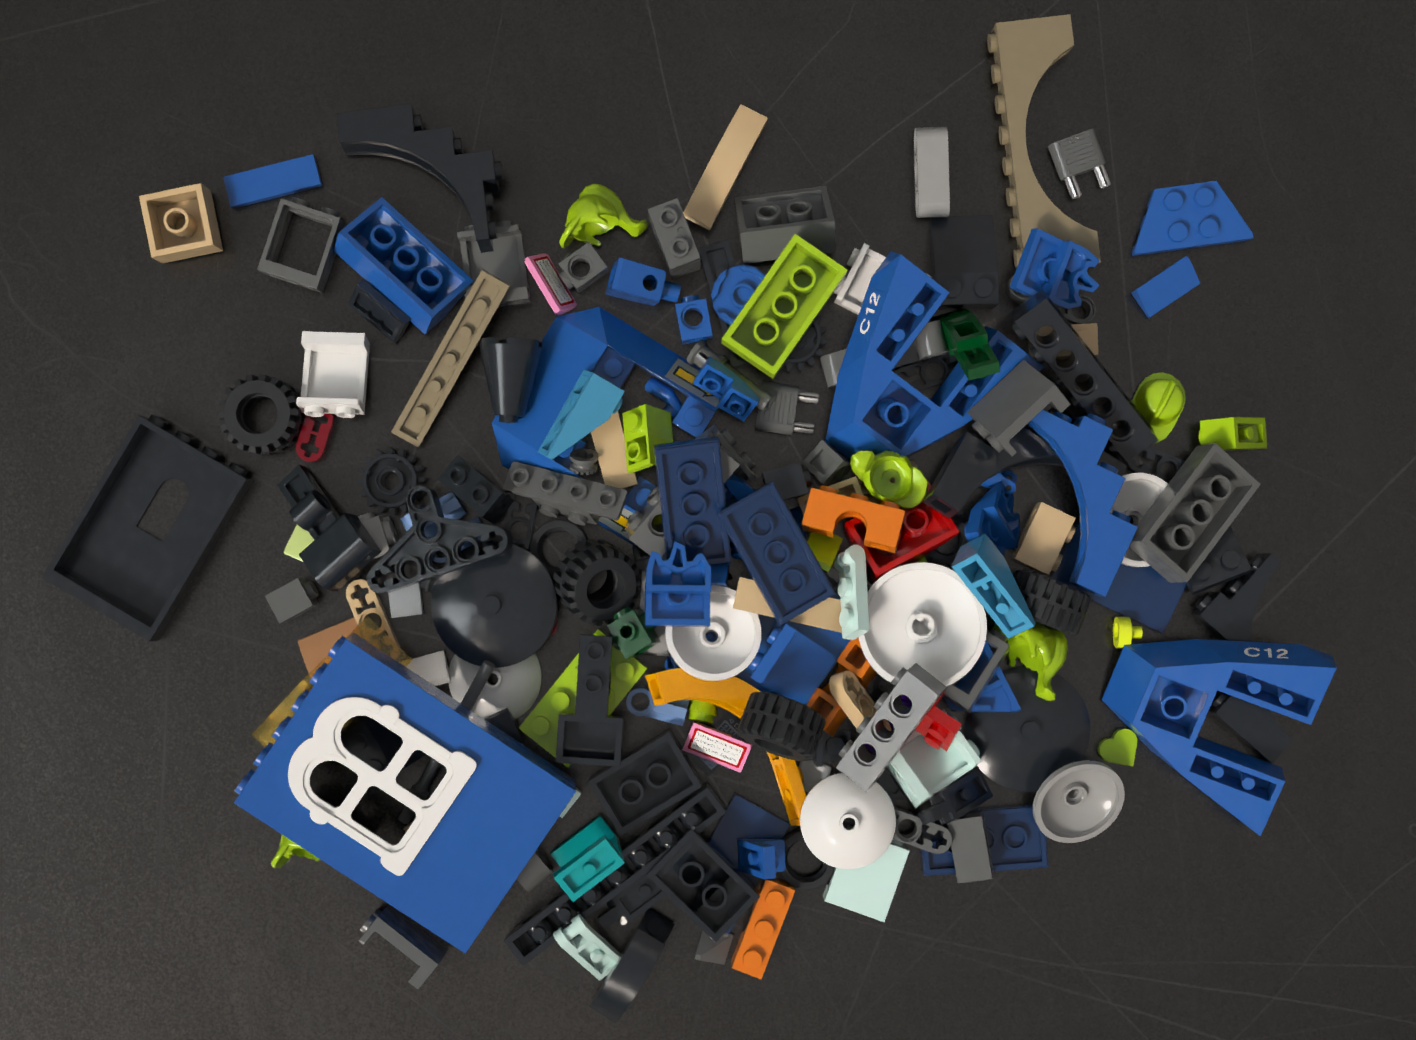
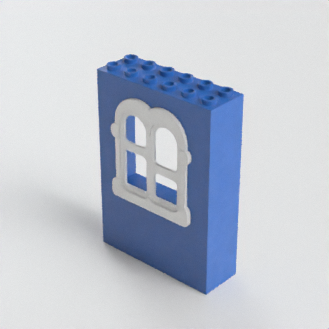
M353 632L347 638L342 636L328 653V656L333 658L329 664L324 662L310 679L309 683L314 685L311 691L305 689L290 710L295 712L292 718L287 716L273 733L272 737L276 739V742L274 744L269 742L253 764L258 767L256 771L251 769L236 787L235 792L239 796L234 804L466 954L576 793V780ZM355 716L370 717L402 738V746L385 770L378 771L344 747L341 740V730L350 718ZM416 750L423 751L447 769L446 775L427 800L420 799L396 782L397 775ZM324 761L339 762L358 775L356 784L338 807H333L319 798L313 792L310 785V776L313 769ZM371 786L380 788L412 809L416 814L415 820L396 845L388 843L352 819V811Z

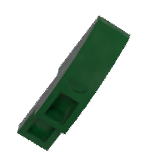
M962 308L931 317L932 322L940 320L950 356L955 355L969 381L1000 372L999 361L988 343V334L971 311Z

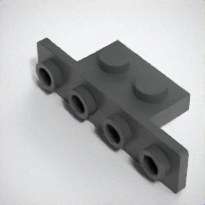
M512 462L503 484L505 492L531 498L540 509L539 512L551 518H557L558 515L568 517L569 521L578 525H586V522L597 525L600 517L619 520L628 497V492L625 489L519 462Z

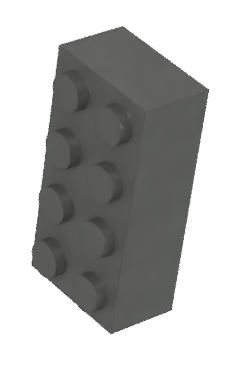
M1216 443L1197 446L1137 524L1138 528L1129 547L1169 583L1188 582L1261 484Z

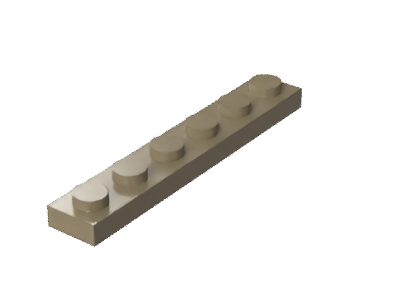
M485 269L481 270L391 433L419 448L511 284Z

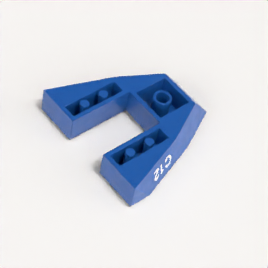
M890 251L871 277L838 373L825 441L850 460L851 456L857 451L865 450L872 451L875 455L886 450L893 451L909 458L971 421L973 418L967 412L1022 360H1025L1038 372L1045 367L1001 332L985 326L984 329L988 334V343L999 361L1000 372L969 381L958 362L931 400L894 373L892 369L950 292L903 255Z
M1207 639L1124 645L1102 701L1153 753L1261 836L1286 782L1283 769L1280 766L1198 736L1216 692H1223L1311 725L1337 667L1332 655L1302 644Z

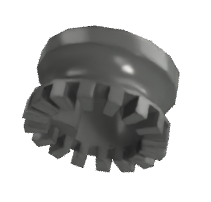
M580 448L570 453V460L572 461L570 463V471L576 472V474L581 472V475L584 472L586 475H589V473L593 474V472L596 473V470H598V464L596 463L598 453L596 451Z

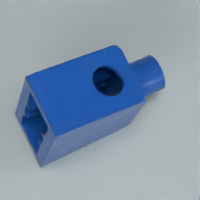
M619 257L612 264L605 295L651 306L658 304L660 299L676 303L679 298L681 284L666 281L667 272ZM643 280L651 284V291L644 288Z

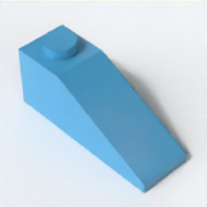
M583 370L540 446L538 453L552 460L605 423L612 414H615L620 409L623 401L621 397L625 391L595 373Z
M986 533L960 546L952 568L1009 639L1034 627L1036 622L1004 556Z

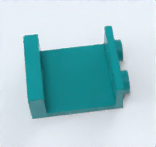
M601 815L550 852V855L561 867L553 873V878L573 902L625 863L619 838Z

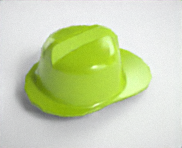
M1163 372L1153 373L1146 377L1131 400L1153 428L1158 438V441L1155 443L1164 440L1172 431L1186 401L1185 390L1180 381L1174 376Z

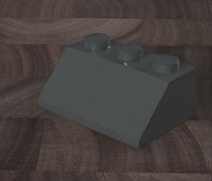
M826 186L734 197L743 264L777 260L794 234L824 254L836 252L835 220Z

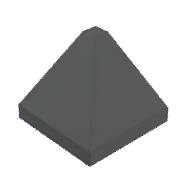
M702 930L694 959L725 965L734 934L724 933L715 943Z

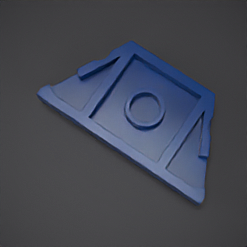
M1217 181L1154 189L1151 193L1146 215L1143 217L1136 244L1132 249V256L1248 241L1254 237L1252 231Z
M985 642L982 653L973 668L952 685L969 695L994 655L989 644ZM1000 666L971 712L1021 711V707ZM945 699L951 712H966Z

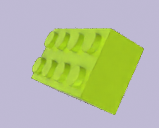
M794 234L722 337L721 344L774 379L844 279L848 270Z
M601 628L597 629V631L593 634L609 636V634H607ZM613 645L608 705L609 716L648 668L637 657L625 659L621 650L618 651ZM579 653L519 727L521 731L555 758L560 712L575 713ZM563 763L566 767L570 766V764Z

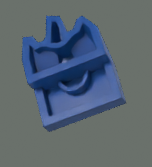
M1038 228L1031 229L1009 288L1030 298L1043 289L1056 306L1065 309L1079 307L1082 304L1078 294L1079 290L1093 293L1099 287V284L1088 275L1087 269L1089 267H1096L1100 260L1088 249L1072 241H1063Z
M1002 481L996 483L971 509L969 521L965 525L964 531L968 542L986 533L1005 557L1007 549L1018 548L1021 527L1020 515L1018 512H1013L1014 495L1013 493L1005 494Z
M675 541L670 558L667 561L662 560L660 553L651 551L645 581V626H710L711 566L702 553L697 554L693 561H687L685 545Z

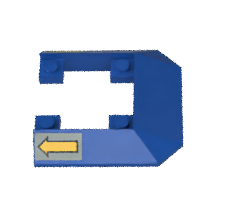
M595 307L555 318L541 341L543 342V349L525 417H518V423L499 422V417L495 416L492 426L501 464L507 469H510L512 462H519L582 478L570 471V463L572 462L570 460V453L575 449L585 448L587 445L585 442L579 440L552 460L538 453V450L583 370L593 372L621 389L636 365L687 397L672 424L695 438L705 431L714 414H716L719 409L717 407L719 398L692 384L701 368L694 364H689L683 357L601 307ZM640 476L637 479L638 485L633 486L628 494L620 519L616 521L600 517L597 523L633 546L635 544L627 536L626 523L634 512H640L646 506L649 494L657 487Z

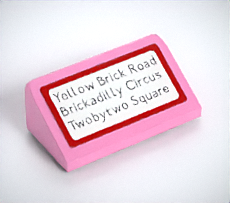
M542 253L525 258L524 262L556 316H561L577 306L575 299L559 277V272L548 254Z
M693 721L682 750L741 773L752 744Z

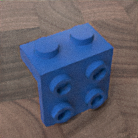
M784 623L782 627L776 625L766 639L770 645L764 654L758 652L748 666L752 670L750 677L758 683L764 684L777 694L806 705L834 664L835 656L787 623Z

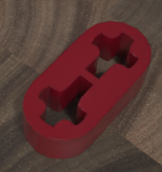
M324 413V416L328 418L327 424L321 423L318 432H315L318 422L313 420V417L305 415L296 443V452L300 459L315 463L324 458L336 424L335 414ZM314 435H317L315 446L319 448L318 453H312L308 457V451L304 450L305 444H311Z

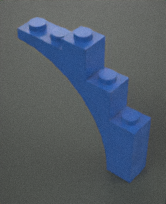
M1042 410L1027 425L1032 427L1049 443L1063 462L1073 483L1080 512L1081 535L1079 549L1069 583L1096 596L1106 597L1138 528L1129 523L1131 519L1129 516L1115 510L1110 514L1126 478L1118 475V469L1104 462L1097 465L1113 429L1105 426L1106 421L1093 414H1088L1087 417H1077L1074 424H1071L1072 418L1063 413L1055 411L1054 414H1050Z

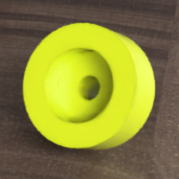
M1115 617L1113 622V643L1115 648H1123L1124 645L1131 644L1132 639H1142V627L1132 626L1130 617Z

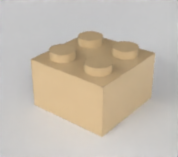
M199 183L139 196L151 258L163 264L223 251L212 193L203 184Z

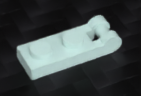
M859 545L850 546L845 552L838 554L833 562L835 569L839 571L838 595L840 596L841 603L839 623L842 627V639L854 640L870 631L866 556L864 549Z
M578 914L571 919L572 923L565 929L559 928L553 933V936L569 955L600 981L610 973L621 954Z

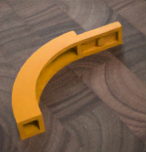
M681 668L645 675L654 706L678 700H696L717 705L731 712L739 719L743 715L750 694L761 692L735 676L721 681H706L689 675ZM767 752L790 825L800 826L801 808L806 798L803 787V773L800 767L796 765V760L783 758Z

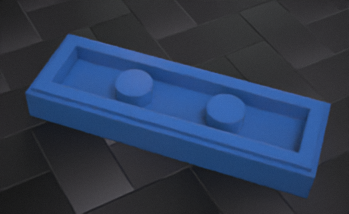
M314 154L223 177L229 204L233 209L323 186Z

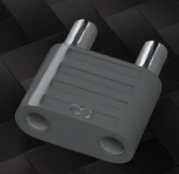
M1094 128L1059 140L1048 146L1061 181H1065L1072 199L1079 198L1082 195L1076 176L1094 170L1101 188L1111 185L1104 167L1107 161Z
M762 381L761 388L774 396L775 399L766 412L758 408L755 430L792 435L793 432L813 434L815 430L794 427L815 428L813 423L794 421L797 401L817 404L819 399L798 395L819 398V393L799 390V386Z

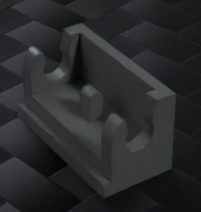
M984 812L967 813L957 820L947 823L948 830L952 836L951 848L957 883L993 879L994 870Z

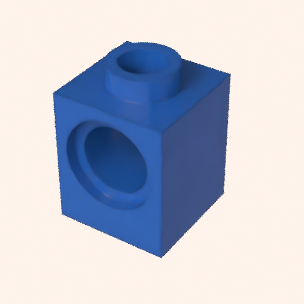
M699 295L681 298V303L675 304L682 345L699 342L702 339H713L706 299L699 300ZM691 311L699 312L703 318L702 322L698 326H689L684 320L687 313Z

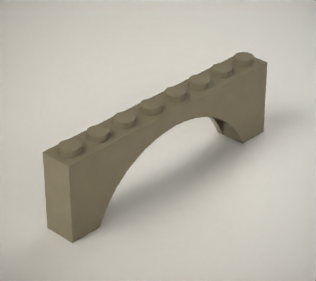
M1071 14L996 23L991 34H988L987 43L989 53H994L995 64L991 66V77L993 84H998L999 95L995 96L996 113L1001 114L1003 126H999V141L1001 145H1005L1006 157L1002 159L1004 175H1009L1010 187L1006 188L1007 205L1013 207L1014 218L1010 219L1011 236L1016 237L1018 249H1014L1013 254L1015 267L1017 268L1031 229L1036 228L1063 241H1072L1088 249L1100 260L1099 264L1101 263L1097 231L1072 220L1048 198L1033 172L1026 145V119L1033 92L1045 72L1059 59L1067 55L1074 46Z

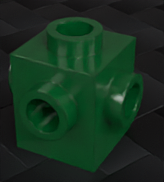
M627 607L613 616L615 621L607 625L611 632L609 636H613L612 645L618 651L621 650L625 659L635 658L661 642L654 630L656 626H645V612L643 609L631 610L630 607Z

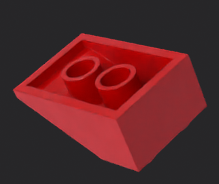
M930 483L928 484L927 493L931 487ZM923 500L913 508L900 507L899 509L905 510V515L895 553L864 546L867 529L865 524L858 518H853L845 523L844 535L851 546L859 545L864 549L866 572L874 584L885 573L902 565L916 563L958 535L959 530L951 518L948 519L923 503Z

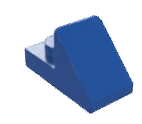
M737 839L739 871L765 880L776 878V872L785 870L784 840Z

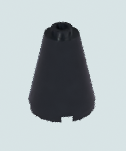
M496 337L480 339V350L493 416L499 417V422L518 423V417H525L543 349V342L514 337H506V339L499 340V343H496Z

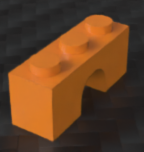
M819 486V489L811 488L802 520V530L833 538L836 526L842 519L855 517L860 519L867 529L864 546L895 553L905 515V510L899 509L900 505L889 501H881V505L868 502V497L856 493H850V497L837 494L838 490L828 486Z
M859 638L850 640L836 660L838 668L835 674L851 671L866 690L877 672L871 667L864 656ZM829 683L823 689L817 688L806 706L815 710L825 719L826 724L823 731L832 737L847 717L832 696Z
M778 877L762 879L758 889L760 897L754 902L748 924L741 933L731 959L732 969L758 979L763 977L795 893V887H792L785 880Z

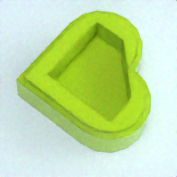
M1119 728L1113 733L1111 738H1105L1099 743L1097 747L1098 754L1103 760L1115 764L1134 766L1137 736L1132 730Z

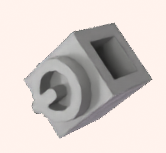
M374 512L358 516L382 551L375 558L384 556L398 541V536L390 517H375Z

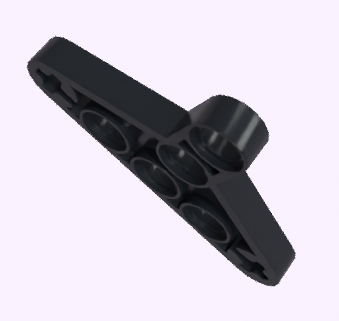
M414 486L406 496V504L413 526L369 570L367 584L373 592L390 593L504 555L512 548L513 537L510 531L503 527L444 518L436 491L428 486ZM421 491H425L429 496V503L423 509H420L415 501L417 494ZM429 521H434L438 527L437 535L432 539L427 538L424 534V527ZM495 534L503 537V541L499 543V548L490 545L484 547L482 542L494 540ZM470 541L475 546V554L471 559L467 560L461 554V547L465 542ZM438 551H442L447 560L445 566L441 569H437L432 560L434 554ZM411 560L418 566L417 575L412 579L408 578L404 572L405 565ZM395 573L397 578L384 581V584L378 583V578L382 577V574Z

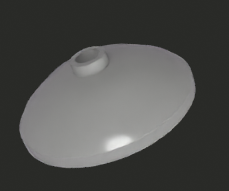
M1085 760L1065 765L1048 776L1039 787L1033 801L1034 820L1041 832L1054 841L1077 843L1091 839L1106 830L1119 815L1125 796L1123 783L1111 767L1098 761Z

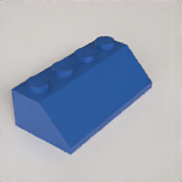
M383 197L378 199L338 233L333 250L373 288L411 318V322L424 334H427L446 317L474 281Z

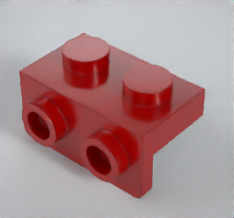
M944 691L915 731L923 735L926 743L933 748H942L947 752L962 724L938 708L945 693Z

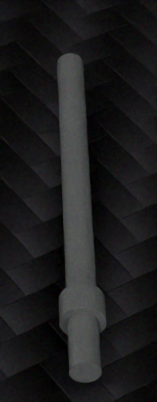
M483 661L461 702L462 705L472 710L495 668L492 662ZM431 757L417 784H413L409 792L422 800H426L429 795L428 788L442 764ZM404 806L398 820L404 824H409L415 812L409 807Z

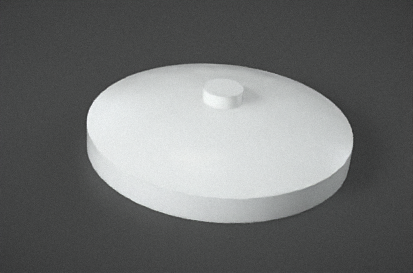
M910 563L885 573L868 590L870 631L861 635L859 642L868 663L886 681L891 683L903 667L908 670L917 663L947 687L963 678L976 664L986 640V613L984 607L955 571L934 563Z

